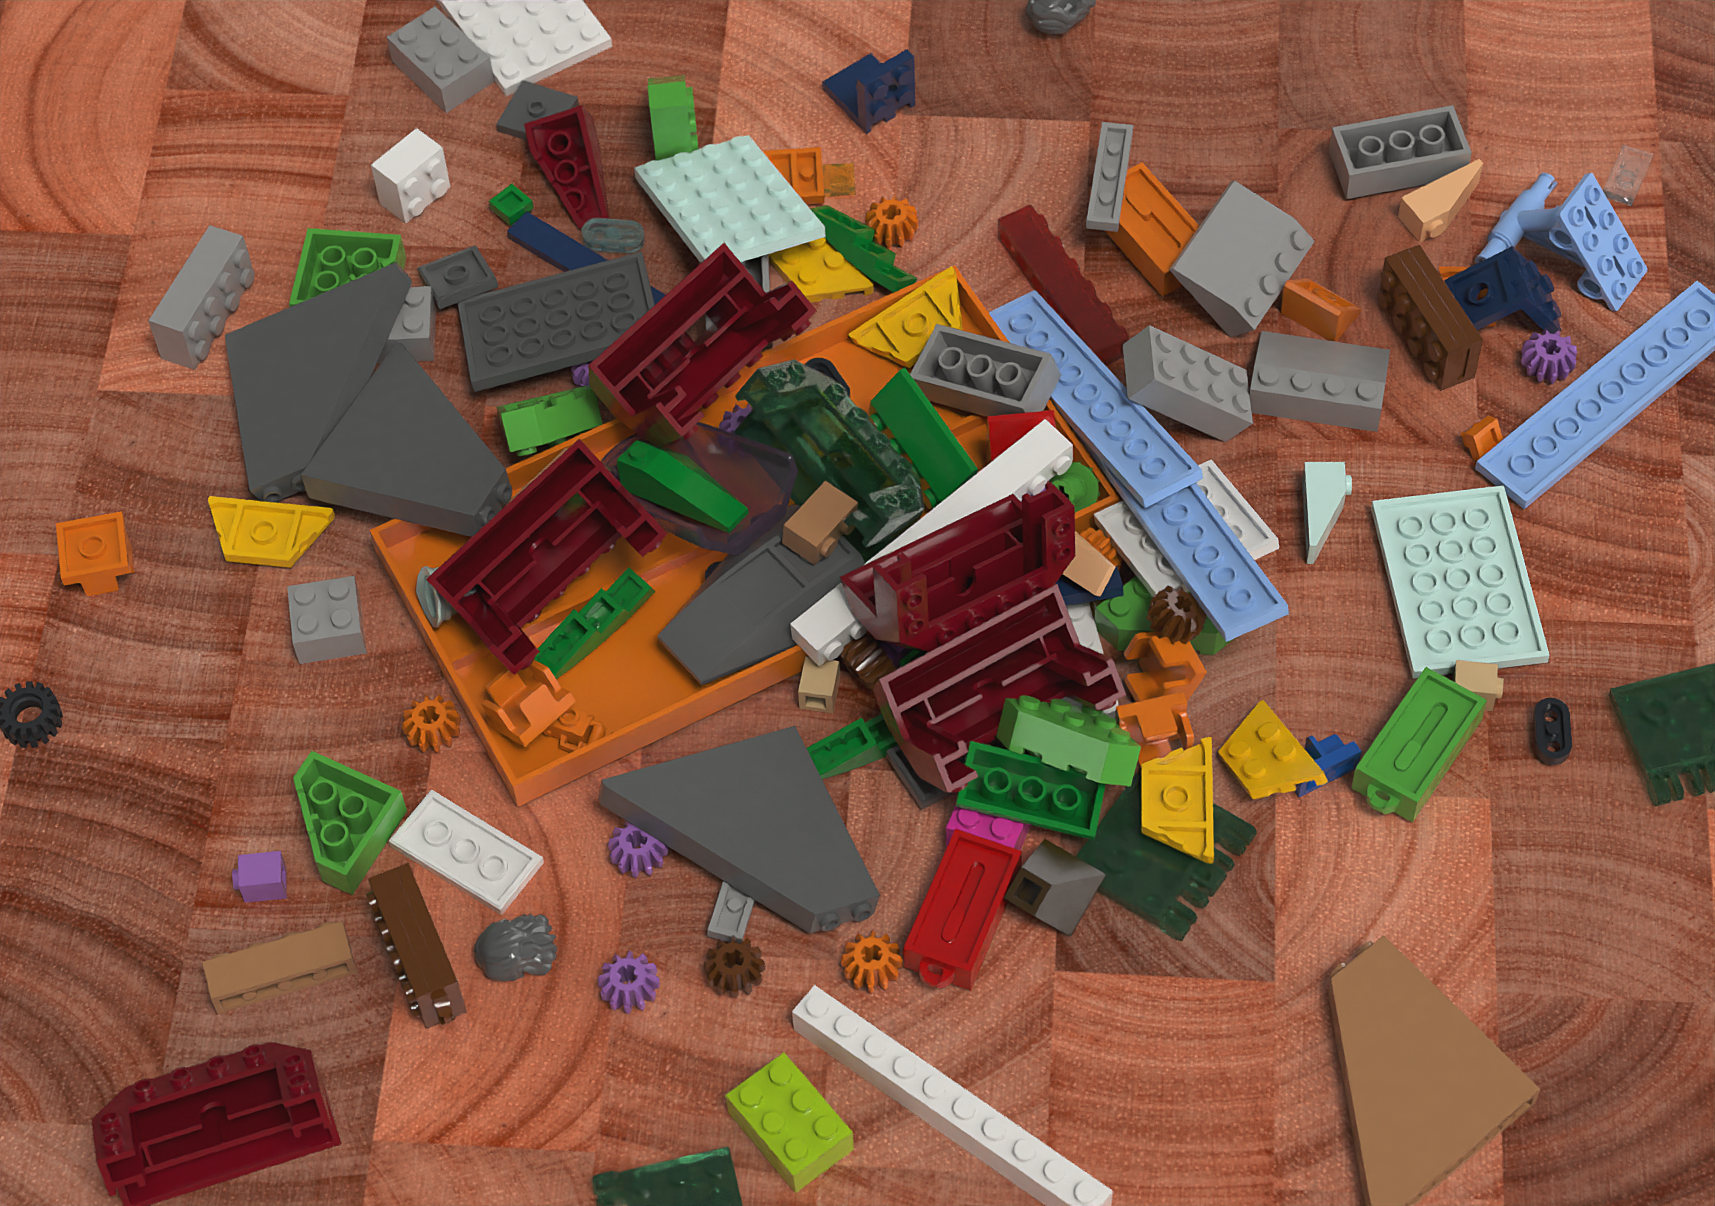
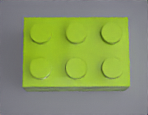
M785 1052L725 1095L729 1115L795 1193L854 1150L853 1132Z

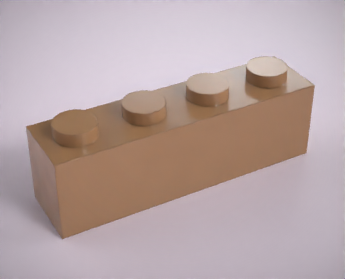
M343 921L336 923L326 922L317 926L316 929L302 933H288L281 939L268 943H254L244 950L234 953H220L213 956L210 960L202 962L210 997L217 1014L357 974Z

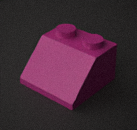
M955 806L946 827V848L956 828L1021 850L1031 825Z

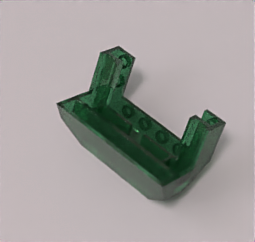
M793 359L757 368L735 395L738 401L746 400L753 409L734 433L796 505L802 506L825 481L858 502L857 511L852 512L844 521L848 527L855 525V528L850 534H843V536L861 554L865 563L920 520L924 510L920 477L913 471L911 463L906 458L900 456L891 446L889 438L884 433L878 431L869 421L868 414L862 408L857 407L848 397L846 389L841 384Z

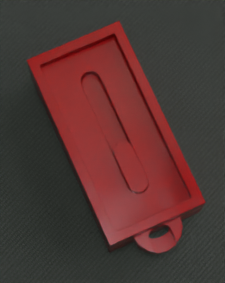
M955 828L903 947L904 967L919 972L922 982L931 987H939L941 989L953 984L971 991L1009 902L1004 899V896L1022 867V851Z

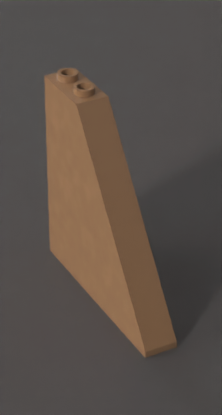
M1383 935L1375 943L1372 941L1365 943L1358 950L1356 958L1349 964L1343 962L1330 974L1328 998L1365 1206H1415L1536 1103L1540 1088Z

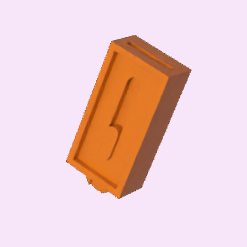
M1141 162L1127 170L1118 232H1105L1162 297L1183 286L1169 269L1199 228V225Z

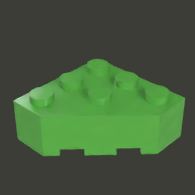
M685 75L648 78L649 107L656 161L673 157L681 152L693 153L692 151L698 150L697 134L691 135V133H697L692 87H686Z
M308 228L289 306L299 304L395 262L404 270L406 254L401 235Z
M590 385L497 406L505 445L510 452L515 451L517 456L537 452L536 446L546 443L548 446L567 441V436L576 433L580 435L603 424L596 393L590 388Z
M1137 576L1123 586L1124 596L1106 599L1095 608L1097 632L1118 651H1125L1136 634L1157 631L1150 629L1151 622L1146 618L1153 596ZM1206 615L1203 630L1199 636L1190 640V643L1195 651H1200V654L1215 655L1232 640L1226 642Z
M1024 695L1020 696L1019 699H1005L996 735L1001 743L1010 751L1022 755L1027 749V752L1042 758L1041 762L1065 771H1068L1071 765L1074 770L1087 774V779L1103 784L1131 786L1141 746L1130 737L1131 734L1116 724L1117 721L1103 711H1096L1083 704L1082 706L1071 705L1069 702L1060 699H1052L1051 703L1040 702L1034 697Z
M311 751L293 777L315 861L323 882L353 895L406 814L407 809L403 795L398 789Z

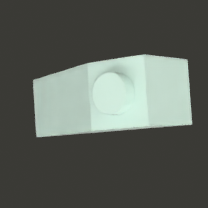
M1345 462L1304 463L1302 492L1307 564H1314L1344 508L1345 496L1351 495L1352 477L1345 473Z

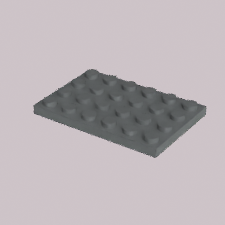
M638 252L476 295L458 302L470 379L474 392L595 360L655 305L643 253Z

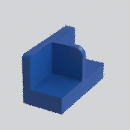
M1333 734L1317 742L1313 735L1307 737L1305 750L1322 769L1328 782L1319 786L1316 785L1315 780L1295 784L1296 791L1294 792L1299 798L1354 771L1361 756V750L1355 741L1344 745L1337 734Z

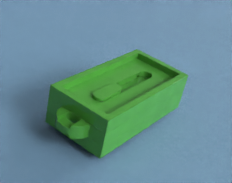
M1425 667L1356 766L1352 789L1366 796L1368 806L1370 805L1374 810L1383 812V814L1394 812L1413 823L1481 723L1487 700Z

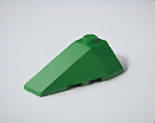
M636 440L616 460L621 484L629 493L719 530L730 533L749 514L748 508L684 454L664 446L656 447L652 443Z

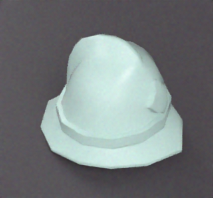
M424 566L418 574L416 593L428 621L433 627L437 628L443 621L449 620L451 616L458 612L426 580L439 567L430 568ZM473 587V588H472L466 595H464V596H469V595L474 594V593L477 591V589H476L475 587Z

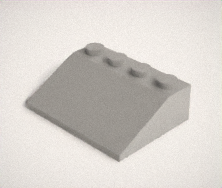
M1234 180L1229 183L1169 270L1230 337L1256 329L1283 289L1286 281L1290 279L1315 241L1295 218Z
M1261 331L1250 387L1251 412L1378 432L1390 350Z

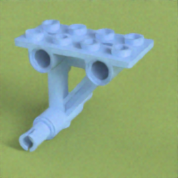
M1541 173L1532 187L1522 191L1510 208L1502 212L1499 222L1488 235V244L1475 258V263H1479L1481 259L1483 261L1511 246L1515 247L1521 238L1525 237L1586 268V271L1577 282L1579 290L1591 299H1604L1611 311H1618L1647 272V266L1593 173L1585 174L1564 203L1556 206L1554 209H1544V200L1555 189L1557 182L1554 181L1555 178L1552 175Z

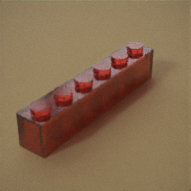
M1030 204L998 218V240L1033 289L1037 291L1105 366L1123 359V344L1129 340L1124 326L1118 325L1113 319L1108 304L1100 301L1093 283L1090 280H1085L1082 276L1077 261L1073 257L1069 258L1064 250L1061 239L1057 235L1054 236L1049 230L1047 220L1043 214H1038Z

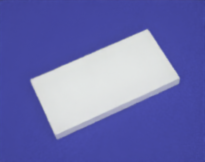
M432 789L389 840L390 847L501 916L544 863L542 856Z

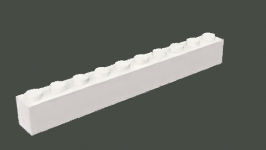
M1044 419L865 564L1011 494H1014L1022 502V495L1026 493L1029 495L1040 493L1052 477L1056 474L1061 475L1069 469L1073 461V444ZM842 583L790 623L792 639L818 666L827 660L831 661L838 657L846 644L853 639L861 638L868 631L852 614Z
M814 985L792 1011L793 1026L797 1033L1045 1206L1112 1205L1113 1191L817 986Z

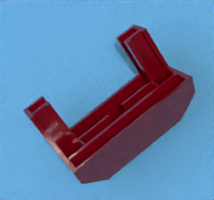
M723 243L588 365L590 388L618 420L654 446L659 447L667 443L673 446L681 439L685 441L699 429L696 423L705 416L701 411L696 412L701 406L706 409L719 398L716 392L723 386L729 388L741 377L739 371L745 365L750 368L763 357L760 351L769 343L778 339L784 342L793 334L797 336L811 325L809 318L817 310L792 280L766 293L729 247ZM703 314H706L714 324L693 341L686 333V330ZM640 372L647 378L649 383L640 375Z
M579 438L426 580L471 625L486 647L515 675L520 670L529 667L534 661L535 656L540 652L521 628L526 623L534 621L540 615L541 609L551 600L559 598L565 592L566 586L576 577L584 575L601 554L609 552L616 545L617 540L621 536L643 557L647 553L656 550L668 533ZM473 587H475V588L477 589V591H476L474 594L469 595V596H464V595H466Z
M1052 482L1045 484V491L1032 497L1028 493L1022 495V502L1014 494H1011L840 576V580L852 614L877 640L906 649L931 652L1055 585L1075 557V505Z
M1058 584L880 678L873 689L889 731L917 775L947 793L963 790L968 786L969 781L978 777L976 770L957 761V759L966 756L970 741L986 744L997 738L996 735L1006 698L1019 699L1020 696L1024 695L1034 697L1040 702L1051 703L1052 699L1068 697L1096 711H1103L1113 707L1116 704V700L1126 695L1113 658L1080 644Z
M275 1042L250 1045L242 1051L226 1056H215L207 1062L191 1067H180L171 1073L159 1077L141 1079L121 1090L91 1118L98 1168L109 1197L117 1195V1188L123 1206H150L342 1145L331 1103L312 1051Z

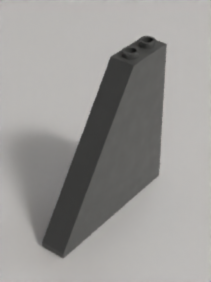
M397 262L225 334L249 490L260 501L277 503L290 495L306 491L301 477L302 472L369 381L412 285L411 278Z
M397 342L301 474L308 497L311 499L470 537L474 536L501 511L503 506L510 501L513 493L504 466L404 345Z
M795 726L609 777L601 781L598 800L602 806L808 933L819 930L831 931L842 923L852 920L857 922L863 921L875 913L880 894Z

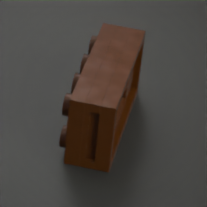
M1420 244L1385 257L1383 272H1381L1380 291L1377 294L1378 301L1384 310L1387 309L1392 316L1396 330L1399 333H1403L1407 339L1412 355L1420 359L1427 378L1430 381H1434L1440 391L1475 378L1483 339Z
M409 863L368 878L372 892L367 893L366 896L376 925L381 931L389 957L395 966L402 989H404L408 998L407 1000L414 1018L422 1017L425 1027L428 1029L440 1023L443 1025L455 1020V1017L467 1013L457 978Z

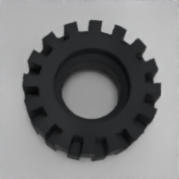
M26 681L25 688H22L20 683L14 685L16 688L14 692L8 688L4 692L7 698L0 697V728L10 743L13 745L19 743L21 748H27V744L30 742L32 748L38 747V740L42 739L43 743L46 744L49 742L47 735L50 734L55 737L58 734L56 727L61 728L63 713L55 694H53L49 687L45 689L44 685L39 682L34 687L32 681ZM40 707L42 709L41 714L33 721L26 723L17 721L19 713L26 708Z

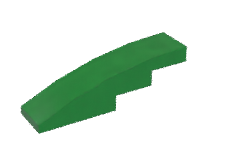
M828 205L810 208L825 226V238L850 263L870 279L892 292L916 283L917 277L893 265L896 253L872 241L875 229Z
M628 567L607 591L601 588L579 613L573 609L537 648L540 652L535 656L534 660L547 666L556 679L606 641L656 591Z
M880 714L867 722H864L861 717L806 749L821 779H825L886 757V751L898 745V743L889 731L883 715Z

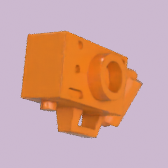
M571 706L548 726L543 733L547 736L551 735L559 738L560 749L573 752L603 738L607 728L604 727L602 722L594 720L593 714ZM567 742H570V743H573V744L578 745V746H577V747H574V746H571V745L566 744V743H567Z

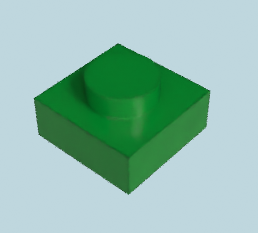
M510 184L489 200L490 209L510 226L518 221L526 211L530 212L534 209L533 200L513 184Z

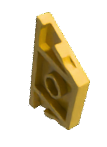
M825 237L769 254V263L786 282L792 280L810 303L820 302L823 299L845 298V293L863 291L864 295L874 293L872 282Z
M950 266L849 333L851 341L860 347L910 368L916 364L936 324L963 331L958 283L954 268Z
M208 497V503L225 560L228 562L291 568L335 518L333 508Z
M1264 700L1257 703L1218 751L1222 762L1252 799L1267 797L1273 793L1296 791L1295 784L1315 780L1316 785L1319 786L1328 782L1322 769Z
M1205 737L1201 739L1200 744L1184 751L1181 747L1169 752L1163 758H1155L1141 765V833L1208 864H1213L1212 737Z

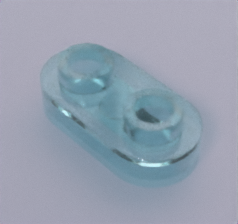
M594 218L587 221L582 227L583 243L591 250L633 253L640 250L645 243L644 229L636 221Z

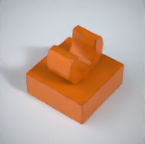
M1487 416L1480 422L1474 423L1473 427L1468 431L1460 433L1464 446L1470 449L1472 459L1478 461L1503 440L1498 420L1491 416Z

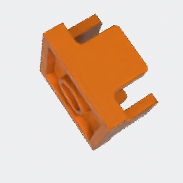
M122 511L56 523L60 575L63 585L81 583L86 596H93L118 591L119 583L116 576L135 572L132 546L126 532L125 517Z
M1159 631L1136 634L1123 653L1127 660L1140 658L1138 663L1143 672L1128 674L1124 679L1136 702L1184 692L1188 702L1207 674L1190 641L1186 645L1180 641L1172 644L1169 638L1165 636L1160 638Z
M536 660L529 666L533 676L525 683H523L517 673L513 675L505 668L485 686L494 703L487 699L481 703L488 714L485 720L489 726L525 747L576 703L571 692L560 686L551 670Z
M1184 692L1116 706V724L1131 734L1130 737L1141 746L1138 757L1140 770L1143 763L1155 758H1163L1169 752H1172L1169 741L1181 739L1184 750L1193 747L1194 733L1187 715V700Z

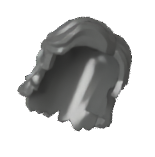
M1028 0L1026 10L1029 19L1039 31L1046 34H1061L1069 31L1075 23L1083 20L1090 12V9L1096 5V0Z
M524 913L513 920L503 919L498 922H492L479 936L473 950L478 966L484 969V973L488 978L499 982L523 978V972H528L532 975H546L552 968V962L556 959L558 950L557 946L553 943L556 938L555 934H548L553 929L552 925H548L549 920L545 915L538 914L534 916L531 913L528 915Z

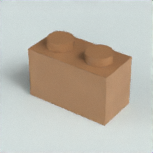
M825 481L784 524L782 544L813 565H816L823 556L828 557L832 554L843 534L848 535L853 531L858 523V518L856 517L858 502Z

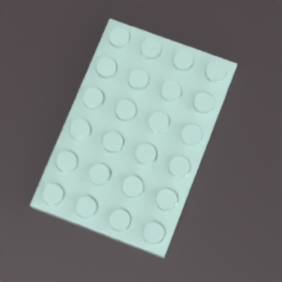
M749 135L737 136L732 140L719 144H709L701 149L692 151L693 153L681 152L673 157L659 161H649L645 165L634 167L636 180L700 263L723 243L729 247L740 262L825 237V226Z
M1504 485L1372 501L1371 510L1412 679L1418 678L1425 667L1440 675L1453 674L1456 660L1498 664V668L1548 662L1550 655Z

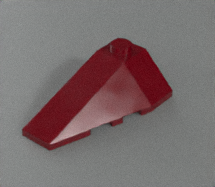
M580 105L524 123L531 154L544 171L545 176L560 196L561 201L579 229L584 230L610 222L600 145L592 115Z

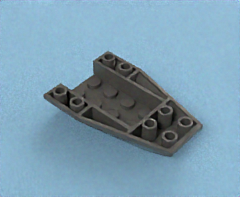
M792 504L738 542L658 634V640L701 685L773 657L798 645L792 639L790 623L841 583L840 576L863 566L865 562L861 554L842 535L832 554L828 557L823 556L816 565H813L782 544L784 524L801 507Z

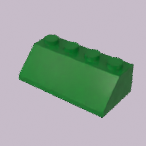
M906 368L899 370L870 401L869 416L867 417L869 426L874 433L881 434L890 456L893 459L898 458L903 465V472L907 480L911 484L915 483L921 491L922 500L928 509L935 508L977 474L978 468Z
M970 741L964 765L976 770L978 777L969 781L966 788L958 791L956 807L1094 840L1106 784L1087 779V774L1074 770L1071 765L1069 770L1065 771L1041 762L1042 758L1026 754L1021 755L1010 750Z

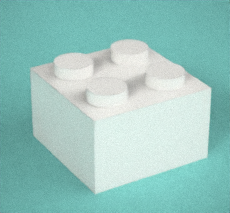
M417 128L371 164L380 205L405 224L413 217L420 215L430 203L443 196L450 188L443 147Z

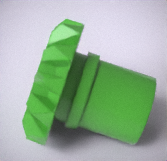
M1081 461L1072 462L1065 473L1061 475L1056 474L1049 480L1075 505V512L1096 503L1097 498L1101 494L1098 488L1100 480L1092 473L1093 468L1086 467L1081 464Z

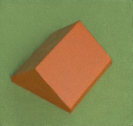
M1310 279L1287 280L1284 285L1281 314L1328 341L1337 342L1362 311V308Z

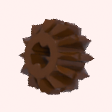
M1167 585L1165 589L1158 591L1151 599L1146 618L1151 622L1150 629L1160 632V638L1165 636L1170 639L1172 644L1180 641L1186 645L1190 640L1199 636L1204 628L1206 613L1193 595L1185 592L1181 585L1176 589Z
M867 633L857 640H851L844 646L843 651L839 655L847 670L851 672L861 685H864L869 690L874 689L880 678L895 671L892 660L888 657L887 653Z
M732 935L728 944L718 939L716 943L717 949L708 948V961H705L703 964L704 972L708 975L707 982L709 986H717L718 993L721 996L728 990H731L732 996L736 999L739 994L738 990L742 989L750 995L752 992L751 984L760 985L762 982V975L760 973L765 970V961L760 959L762 957L760 948L758 946L751 947V941L748 937L741 943H737V938Z

